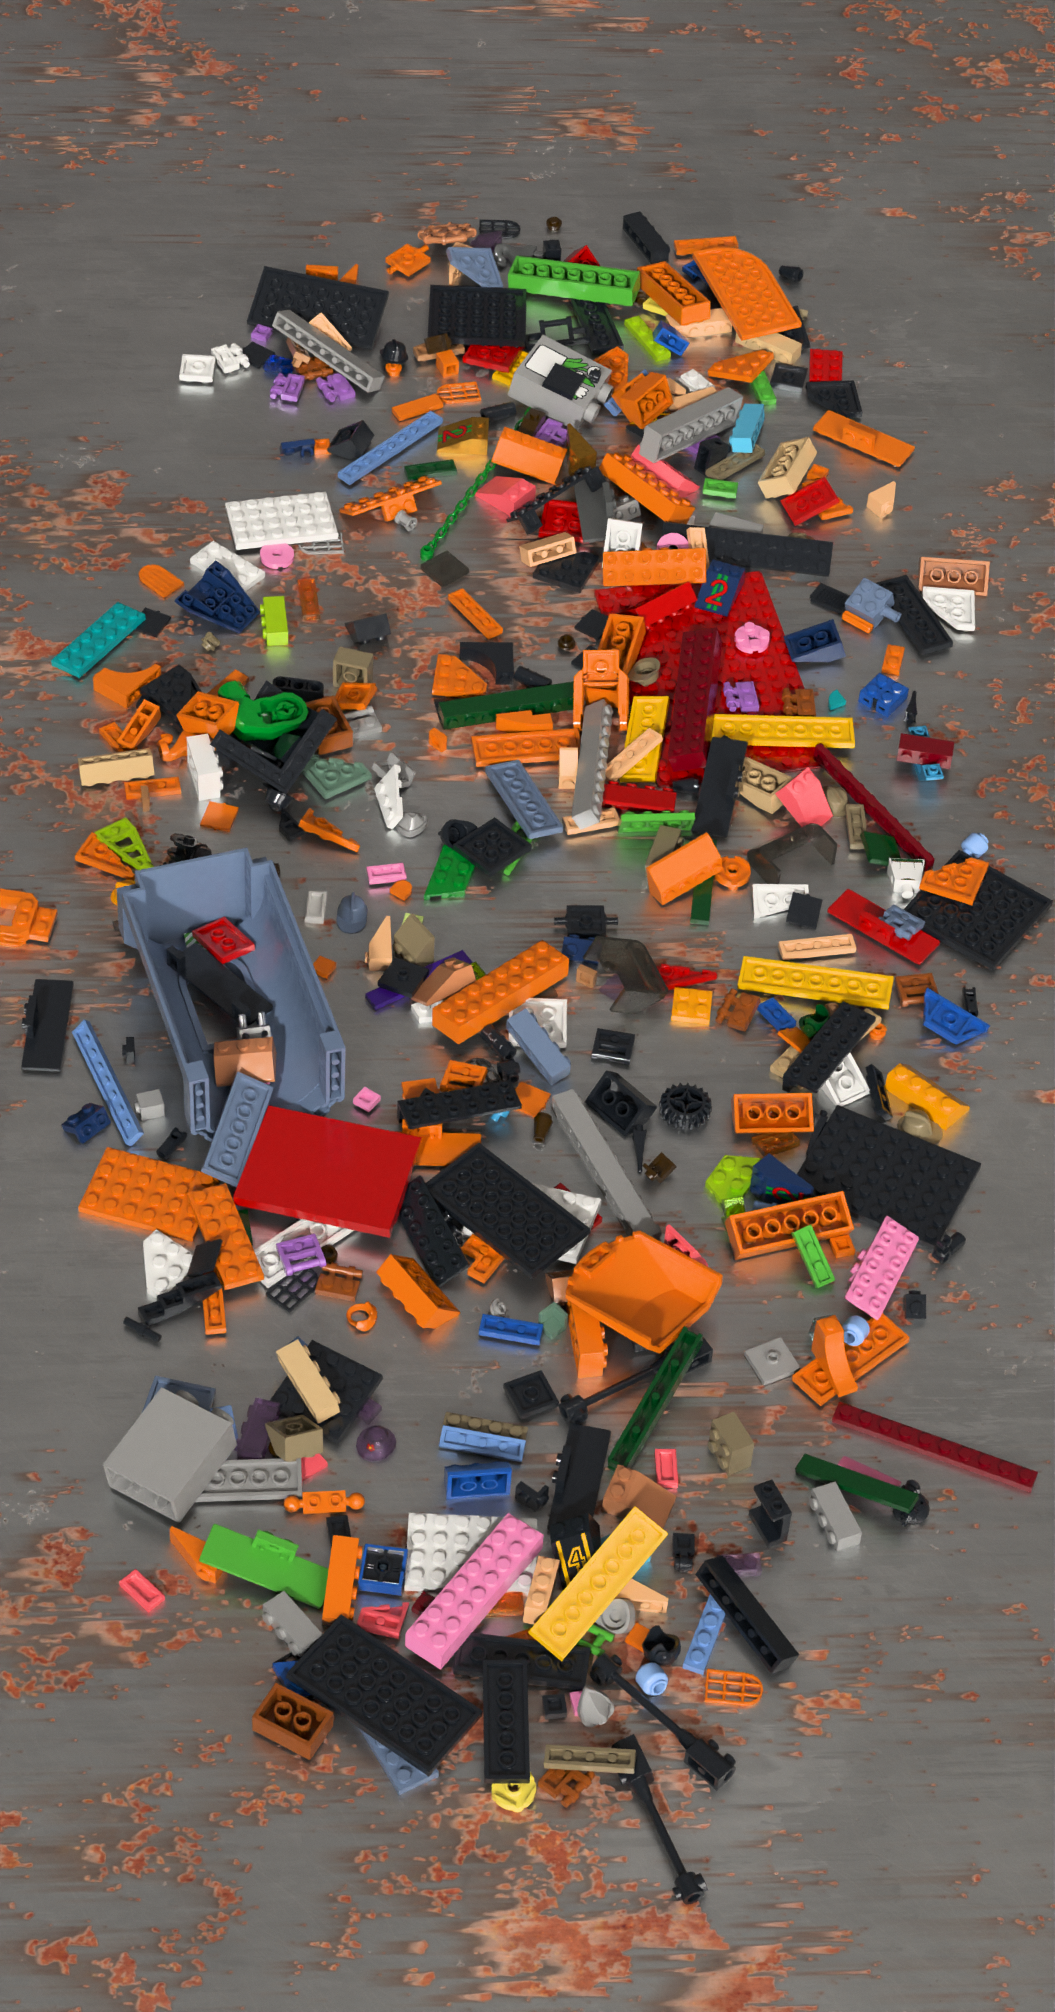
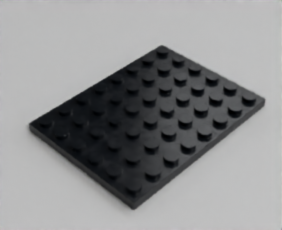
M837 1105L797 1175L814 1187L812 1198L843 1191L851 1217L880 1228L884 1218L889 1216L917 1235L919 1239L917 1244L934 1251L937 1241H942L982 1163Z

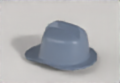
M355 892L345 896L337 910V926L343 932L350 934L361 931L367 922V906L361 897L355 895Z

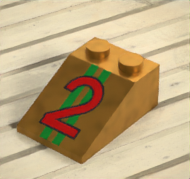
M471 417L440 427L438 429L437 452L487 455L489 418Z
M570 423L567 424L565 449H568L566 453L569 476L575 475L574 472L582 467L583 469L587 466L595 467L597 452Z

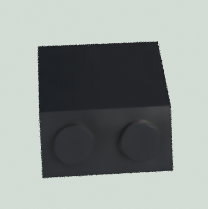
M364 420L339 429L326 450L329 453L349 460L356 457L360 458L365 454L366 448L370 446L371 440L375 435Z
M387 613L345 623V627L353 642H359L360 645L370 643V639L376 638V641L387 639L386 635L391 634Z

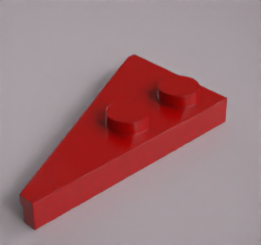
M646 961L642 962V968L654 993L717 979V973L710 970L702 969V972L690 971V967L669 966L668 964H661L660 967L648 965L649 962Z

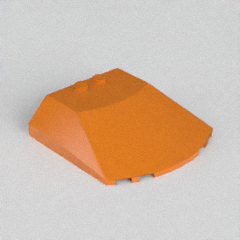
M635 1231L631 1236L624 1238L622 1235L616 1236L615 1241L610 1243L605 1241L589 1251L576 1264L571 1277L569 1276L566 1299L630 1340L650 1351L660 1354L678 1338L684 1326L689 1328L709 1310L722 1285L723 1276L642 1231Z

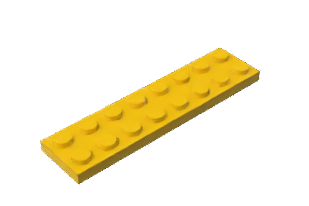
M714 714L712 737L721 738L726 735L733 740L747 741L748 745L815 747L820 743L827 748H854L855 746L853 718Z
M743 956L737 989L836 1003L844 1001L851 1005L889 1010L894 976Z
M635 1506L534 1624L528 1634L560 1661H563L667 1537L668 1533Z

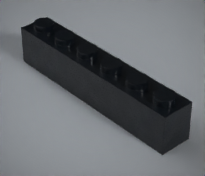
M723 1555L705 1560L695 1575L771 1674L789 1669L799 1656V1653Z

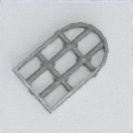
M342 532L338 533L340 539L312 541L311 546L302 547L301 543H298L299 549L309 555L344 554ZM341 541V545H330V542ZM327 542V545L315 546V543ZM327 548L328 551H316V549ZM332 548H342V550H330V549H332Z

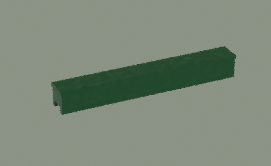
M683 1327L610 1453L608 1469L615 1472L618 1464L632 1468L703 1345L702 1334L699 1333L697 1335L688 1331L687 1327Z

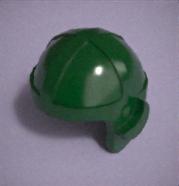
M819 1003L816 1005V1012L814 1014H808L799 1019V1027L808 1038L813 1039L831 1017L830 1013L824 1005Z

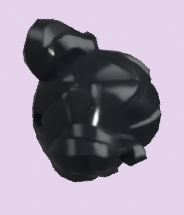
M907 1480L906 1484H903L901 1488L918 1493L919 1499L910 1514L893 1508L894 1517L901 1521V1525L904 1527L908 1523L913 1525L924 1522L930 1511L929 1501L920 1493L919 1483L915 1480Z

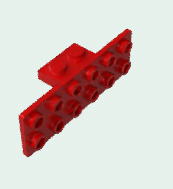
M847 889L828 908L827 912L918 965H921L940 945L939 940L922 930L918 931L915 935L912 934L910 940L897 937L896 933H894V927L878 919L879 917L883 918L886 910L850 889Z

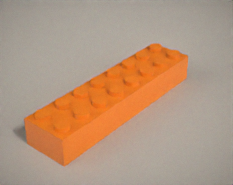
M541 940L433 1007L432 1026L457 1044H461L480 1032L485 1026L494 1023L524 1004L527 999L535 997L568 976L569 958L544 940Z

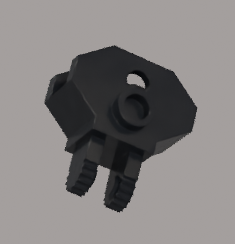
M177 833L170 836V840L174 842L177 848H169L167 854L174 861L179 862L212 855L211 849L206 844L199 843L193 836Z

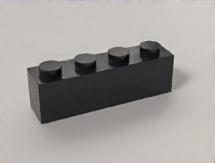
M640 211L624 215L623 230L651 264L668 260L670 247L662 239V236L657 233L654 226L649 223L647 218Z

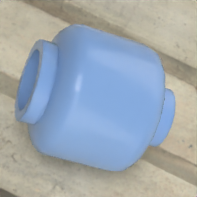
M971 833L962 841V851L975 859H979L988 850V840L981 833Z
M850 1316L842 1325L844 1329V1342L851 1346L862 1344L870 1332L869 1324L860 1316Z
M650 1662L644 1664L636 1673V1682L645 1694L654 1696L660 1695L665 1691L668 1677L657 1663Z

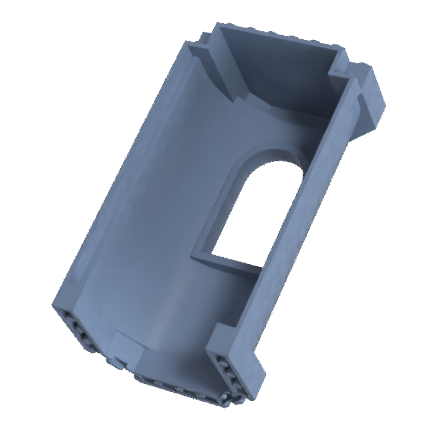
M248 848L236 849L135 871L134 885L116 888L120 933L124 944L139 951L182 1072L185 1118L191 1134H200L206 1140L212 1141L231 1086H216L213 1057L214 1043L207 1044L187 988L189 982L167 965L166 949L173 945L176 949L184 951L187 949L184 938L185 933H190L222 917L227 918L255 944L254 951L223 965L273 1005V1010L265 1014V1020L270 1025L271 1037H273L277 1052L275 1082H270L269 1085L274 1088L268 1105L324 1117L331 1111L330 1107L333 1104L345 1099L346 1047L272 860L267 861L266 857L252 860Z

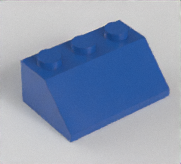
M495 1461L483 1464L473 1463L470 1465L454 1464L444 1466L446 1499L510 1495L512 1476L510 1464L508 1462Z

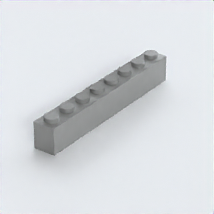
M291 310L277 312L272 324L274 328L366 392L380 390L385 377L382 373Z

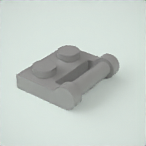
M368 705L366 710L343 713L347 720L365 715L368 716L348 722L353 731V739L382 732V726L374 713L372 705Z

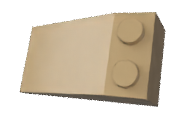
M745 756L742 769L743 780L739 782L740 794L758 808L773 814L783 805L775 793L792 780L793 777Z

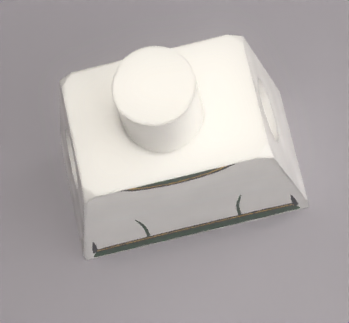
M889 858L887 873L893 892L902 893V897L906 899L911 898L913 893H919L924 859Z

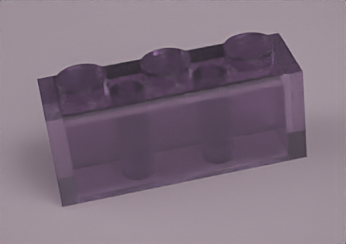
M255 1398L254 1404L249 1405L247 1411L248 1420L242 1424L241 1439L237 1438L236 1440L237 1446L234 1451H237V1460L264 1459L271 1442L265 1423L277 1421L280 1417V1403Z

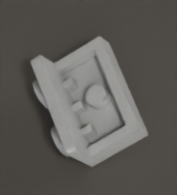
M628 495L619 497V500L616 501V509H613L614 519L628 521L640 516L641 511L638 501L628 497Z
M390 752L387 761L374 762L372 769L380 778H383L394 764L399 765L401 772L398 773V780H401L402 786L400 788L410 787L416 772L394 752Z

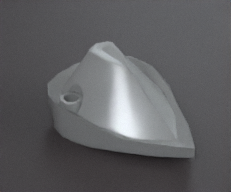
M403 812V818L396 827L403 836L413 837L420 834L426 828L428 823L427 817L421 813Z
M614 1599L595 1623L615 1634L628 1633L635 1624L636 1614L634 1605L628 1599Z
M584 1686L577 1712L585 1726L593 1727L607 1722V1719L614 1712V1705L604 1692Z

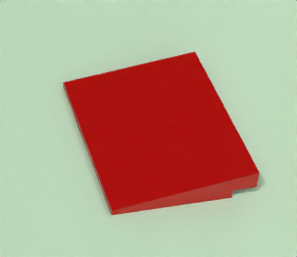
M268 1105L233 1195L234 1204L390 1238L394 1224L396 1225L422 1137Z

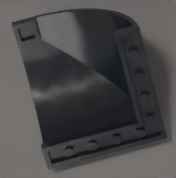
M266 680L254 700L275 696L284 692ZM307 707L308 713L303 724L285 733L300 736L302 739L282 769L275 766L272 759L240 743V740L233 732L228 735L219 730L210 745L287 795L337 721V718L323 709L318 713ZM281 736L271 740H249L247 742L271 753Z

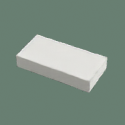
M308 891L305 923L324 924L327 892Z

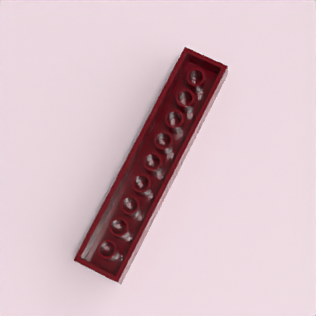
M717 627L683 632L668 759L673 772L706 767L712 740L722 640Z

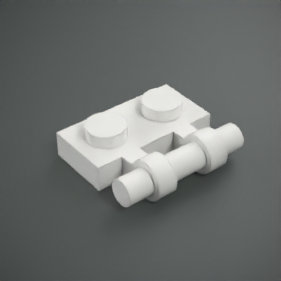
M236 343L231 344L230 348L225 344L211 349L212 356H216V362L224 373L239 369V364L245 368L250 366L248 357L243 354L242 348Z

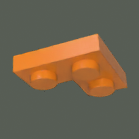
M474 1234L461 1247L464 1254L475 1259L469 1267L467 1275L484 1284L505 1259Z

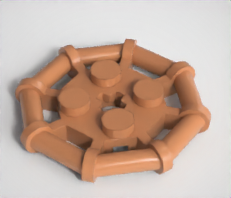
M448 222V224L436 226L429 225L427 229L418 232V238L423 240L425 244L436 243L445 246L448 243L454 242L464 243L467 239L475 237L477 230L471 227L469 223L453 224Z

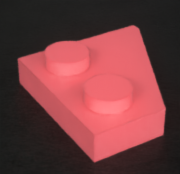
M402 1602V1606L391 1608L389 1604L380 1605L379 1607H363L356 1625L369 1633L399 1639L409 1610V1602Z

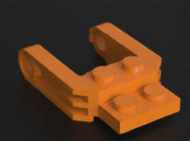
M583 650V669L574 676V728L582 731L585 686L590 688L618 686L619 731H627L629 724V678L620 669V651Z
M0 888V908L16 910L12 926L0 925V945L20 947L26 944L29 939L48 942L58 915L57 909L39 907L38 900L32 893Z

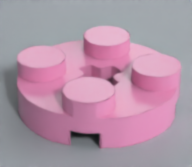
M747 622L735 632L734 641L736 642V647L742 652L753 654V651L763 652L769 646L770 632L752 622Z

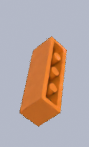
M333 1535L322 1625L331 1626L341 1614L353 1621L355 1608L351 1607V1601L356 1600L357 1587H353L354 1579H359L360 1566H356L357 1559H361L363 1546H359V1538Z

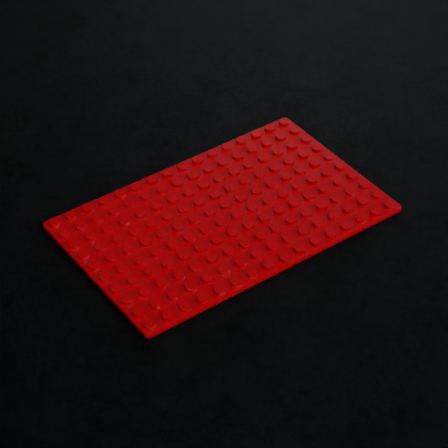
M760 571L745 572L744 584L728 616L695 608V601L692 603V607L686 610L680 609L678 610L679 614L672 617L668 615L665 617V621L658 624L655 622L651 624L652 628L646 630L636 662L644 658H656L660 662L659 676L656 682L647 687L630 680L629 702L632 708L634 696H669L670 702L656 777L658 788L673 787V781L690 777L699 778L700 784L702 783L705 768L673 772L668 759L683 632L716 627L722 640V650L714 714L786 716L783 711V689L789 688L792 694H795V689H805L796 664L792 662L783 637L785 635ZM702 583L691 584L696 598ZM676 584L597 589L594 595L600 613L609 617V614H618ZM747 622H752L770 632L768 648L760 653L758 651H753V654L742 652L736 647V642L734 641L736 630ZM753 681L759 703V711L741 712L739 707L734 712H731L726 705L727 698L723 693V684L730 682V685L735 688L736 682ZM747 746L746 757L782 773L803 771L807 767L810 770L822 768L813 758L815 747Z

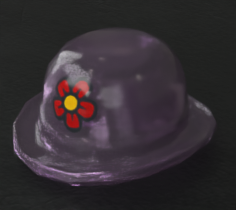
M374 1425L360 1433L357 1438L356 1448L358 1454L363 1459L380 1461L387 1458L394 1451L396 1438L389 1429L381 1425Z

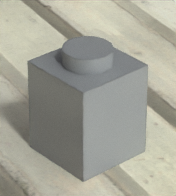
M159 1089L136 1094L134 1110L136 1114L140 1115L141 1121L165 1116L164 1102Z

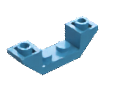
M926 726L908 727V734L930 738ZM914 764L919 781L944 778L940 764Z

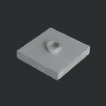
M781 1337L744 1352V1356L763 1386L791 1376L801 1369Z

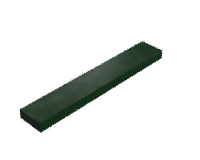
M712 839L715 847H717V839ZM714 875L703 883L694 886L691 924L709 926Z
M808 1454L803 1455L795 1468L797 1474L825 1484L836 1481L841 1490L910 1514L919 1499L918 1493Z

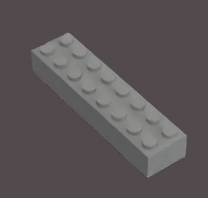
M727 387L646 425L644 436L640 443L639 454L652 463H656L735 425L744 396Z

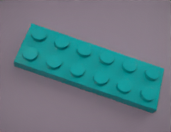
M117 602L51 660L52 666L78 678L82 677L145 621V614Z

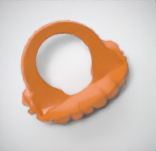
M369 1301L365 1304H355L348 1309L346 1317L351 1325L365 1332L370 1330L375 1324L377 1309ZM358 1310L369 1314L368 1318L362 1321L352 1320L351 1315Z

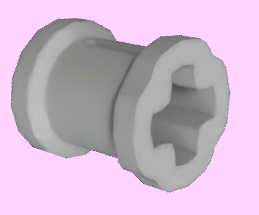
M400 510L395 516V522L403 525L407 531H412L417 525V518L409 516L404 510Z

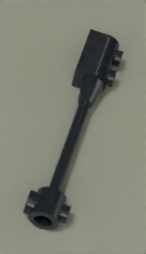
M704 1337L703 1345L686 1374L712 1362L713 1349ZM674 1343L670 1344L665 1350L666 1353L650 1365L649 1368L585 1399L580 1395L574 1397L571 1394L564 1395L559 1404V1410L563 1419L568 1423L572 1421L574 1424H581L588 1418L587 1406L647 1377L656 1375Z
M604 1653L599 1656L592 1665V1671H590L592 1680L600 1686L604 1683L610 1685L615 1682L675 1734V1737L686 1750L684 1763L716 1791L733 1776L736 1770L734 1766L736 1761L733 1756L728 1753L724 1756L718 1752L719 1746L713 1739L706 1742L703 1738H699L689 1731L680 1728L620 1675L622 1672V1661L617 1655L613 1654L609 1657Z
M632 1734L617 1741L611 1748L636 1750L634 1774L617 1773L622 1786L627 1784L642 1804L645 1805L679 1876L674 1881L676 1887L672 1888L676 1900H682L686 1905L693 1904L703 1898L704 1892L708 1890L701 1873L696 1875L694 1872L686 1871L653 1803L652 1793L648 1786V1783L654 1781L652 1770L635 1735Z

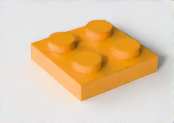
M675 987L671 1021L709 1025L712 991Z

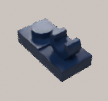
M314 439L283 442L279 448L280 455L290 456L294 455L297 451H301L300 456L304 458V452L308 451L310 457H313L315 441Z

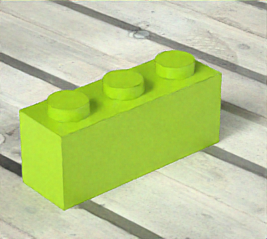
M284 596L263 597V604H260V615H264L261 616V625L265 627L262 628L263 639H266L267 646L288 645Z

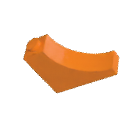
M154 664L145 670L132 673L116 672L104 667L94 675L93 687L96 692L127 709L142 696L140 694L141 687L161 676V666Z
M836 1315L817 1320L811 1348L814 1356L838 1397L856 1392L858 1386L849 1368L844 1348V1329Z

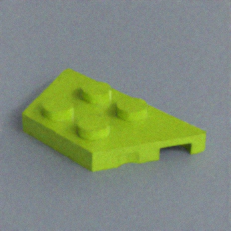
M724 1155L706 1180L705 1187L710 1193L714 1194L715 1199L719 1203L722 1202L727 1208L726 1212L729 1215H732L750 1190L753 1166L763 1158Z

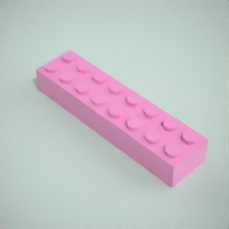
M508 1513L408 1629L405 1636V1647L441 1670L542 1550L544 1535Z

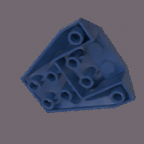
M216 560L205 570L203 578L191 590L183 591L174 601L187 612L239 634L260 614L259 609L232 573Z

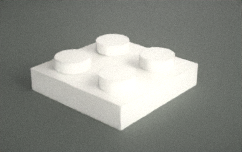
M183 354L179 375L180 380L213 382L216 356Z

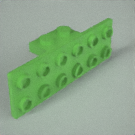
M213 1524L199 1558L200 1562L275 1592L281 1593L285 1591L290 1598L318 1609L322 1607L325 1599L329 1569L295 1556L299 1545L294 1544L289 1539L276 1537L268 1531L258 1529L255 1538L252 1539L220 1525Z

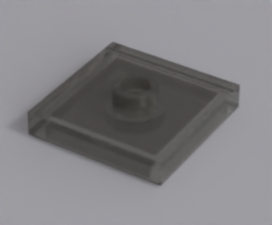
M447 550L420 565V569L442 588L469 573V568Z

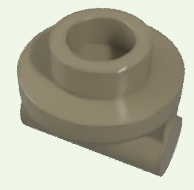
M210 631L206 633L204 638L200 639L203 642L201 646L208 652L210 650L214 652L215 647L220 645V641Z

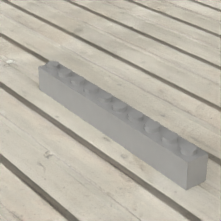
M604 699L586 706L584 711L571 816L580 830L599 823L602 814L601 808L613 714L612 707Z
M574 1089L553 1095L551 1102L552 1111L627 1236H631L635 1231H642L660 1241L662 1232L659 1225L654 1223L650 1210L645 1208L642 1197L637 1195L633 1182L628 1180L624 1167L620 1166L617 1162L616 1154L611 1152L607 1139L603 1138L600 1134L599 1126L597 1123L594 1124L591 1113L583 1106L580 1095H577Z

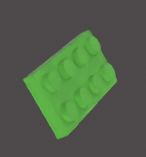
M687 810L679 811V813L662 811L657 814H653L651 811H646L642 814L626 812L621 814L618 823V833L658 832L660 825L678 828L681 831H691L695 821V812L690 813Z

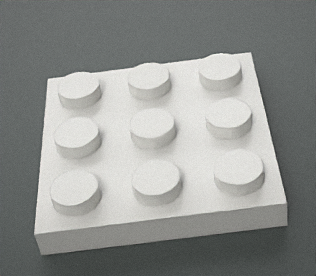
M529 998L524 1004L509 1012L510 1018L526 1008L529 1013L535 1015L539 1026L546 1029L552 1042L555 1041L559 1048H566L567 999ZM509 1033L508 1041L511 1042L513 1046H519V1044Z

